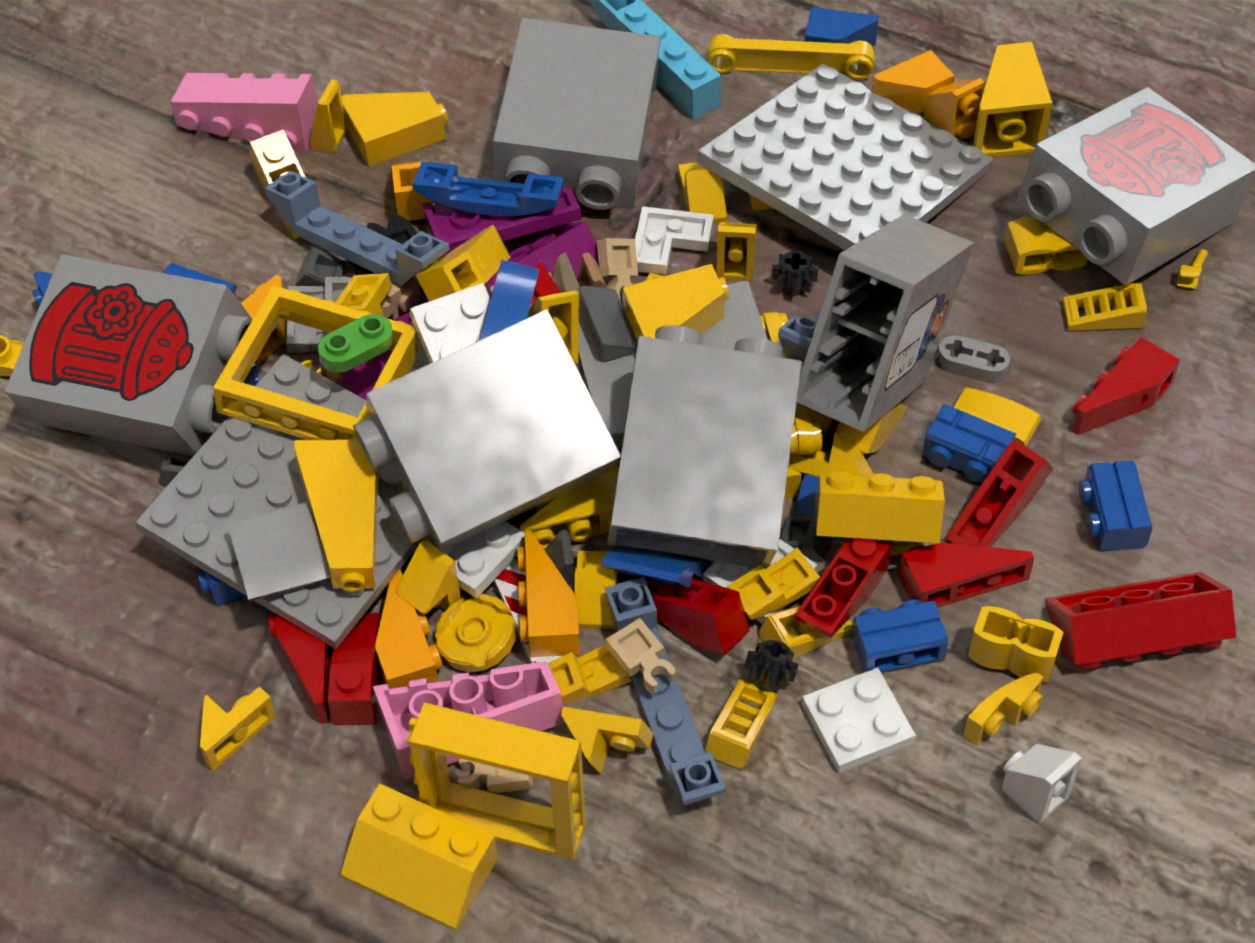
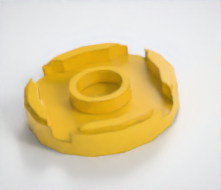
M481 594L478 598L466 601L462 598L454 602L441 615L435 629L437 648L442 658L454 669L468 673L484 671L498 664L510 653L517 634V624L509 607L499 598L486 594Z

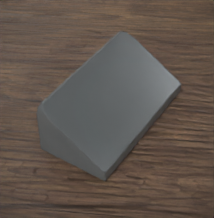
M591 286L579 287V304L603 362L636 353L638 341L616 290Z

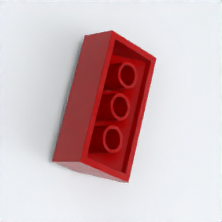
M1202 572L1045 598V605L1051 623L1063 631L1060 643L1062 655L1079 668L1099 667L1102 665L1103 660L1115 658L1119 661H1136L1142 658V654L1156 651L1159 654L1165 655L1176 654L1182 651V647L1196 644L1198 647L1203 648L1217 647L1222 644V640L1236 638L1232 589Z

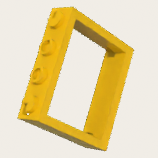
M273 285L213 387L217 413L306 440H358L353 425L370 417L366 410V403L359 416L355 417L243 382L280 318L331 333L360 317L372 313ZM388 319L393 329V343L388 350L393 352L373 390L409 374L419 354V336L415 326L402 321Z
M424 702L418 718L412 717L409 722L410 731L406 739V744H410L411 749L410 764L414 765L415 769L414 785H418L419 788L418 801L495 835L496 841L574 861L586 825L581 741ZM446 755L550 781L553 808L450 782Z

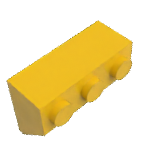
M834 471L830 474L819 473L815 491L816 536L940 544L945 505L943 482L926 476L908 479L893 478L888 474L882 473L872 476L852 475L845 471Z
M379 783L356 821L340 875L344 880L456 932L498 859L495 835Z

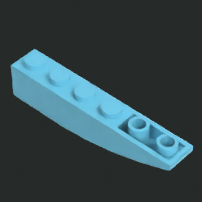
M588 0L609 30L661 36L657 85L692 120L721 106V75L642 0Z

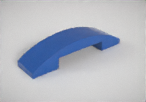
M422 161L413 182V190L435 202L470 213L492 216H519L534 214L556 207L564 186V177L528 173L525 184L458 177L457 165Z
M501 260L480 340L527 319L539 269Z

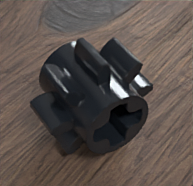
M798 250L790 251L785 255L780 254L778 264L772 265V279L777 280V291L782 290L792 297L801 295L804 292L810 293L812 282H817L818 268L812 267L813 256H807Z
M766 640L762 644L757 643L755 651L748 650L744 668L750 670L748 679L752 681L755 687L765 692H776L780 689H786L787 682L795 680L799 664L792 662L795 653L791 652V649L781 641Z

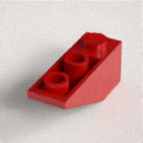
M1142 337L1131 348L1124 347L1116 358L1114 368L1110 372L1104 370L1096 380L1092 393L1089 396L1083 394L1076 402L1072 410V414L1075 415L1072 432L1080 435L1153 407L1173 384L1180 359Z
M847 538L795 614V620L832 638L869 599L887 572L891 543L877 539Z

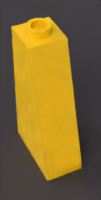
M295 440L294 449L298 471L322 546L333 589L357 592L364 588H375L379 468L376 470L372 468L358 440Z

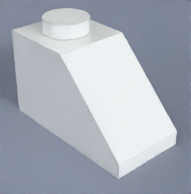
M1035 744L1025 754L1021 751L1017 752L1006 763L1003 769L1006 774L1001 790L1035 821L1041 824L1069 798L1082 758L1076 752Z

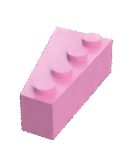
M186 73L170 102L177 127L249 142L284 130L292 149L307 153L310 147V138L317 108L312 74H300L298 79H288L286 74L273 73L271 78H256L254 73H242L240 78H229L226 73Z
M546 661L491 669L490 675L474 677L469 676L467 672L452 675V680L427 683L426 679L409 681V686L389 689L388 684L373 686L380 716L405 780L415 775L414 765L410 764V744H406L410 731L409 722L412 717L418 718L424 702L538 731L565 723L561 716L563 708L561 692ZM446 755L447 765L459 761V758Z

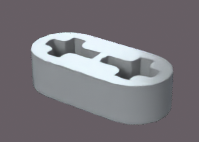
M952 335L941 341L937 361L939 366L949 373L983 382L996 383L1006 378L1010 365V355L1001 346ZM953 351L960 353L958 357H952L950 355L953 354ZM995 361L997 363L995 367L988 366L989 362Z

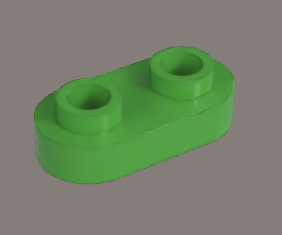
M369 314L325 335L318 345L321 365L332 372H345L387 351L393 343L391 322L384 316Z

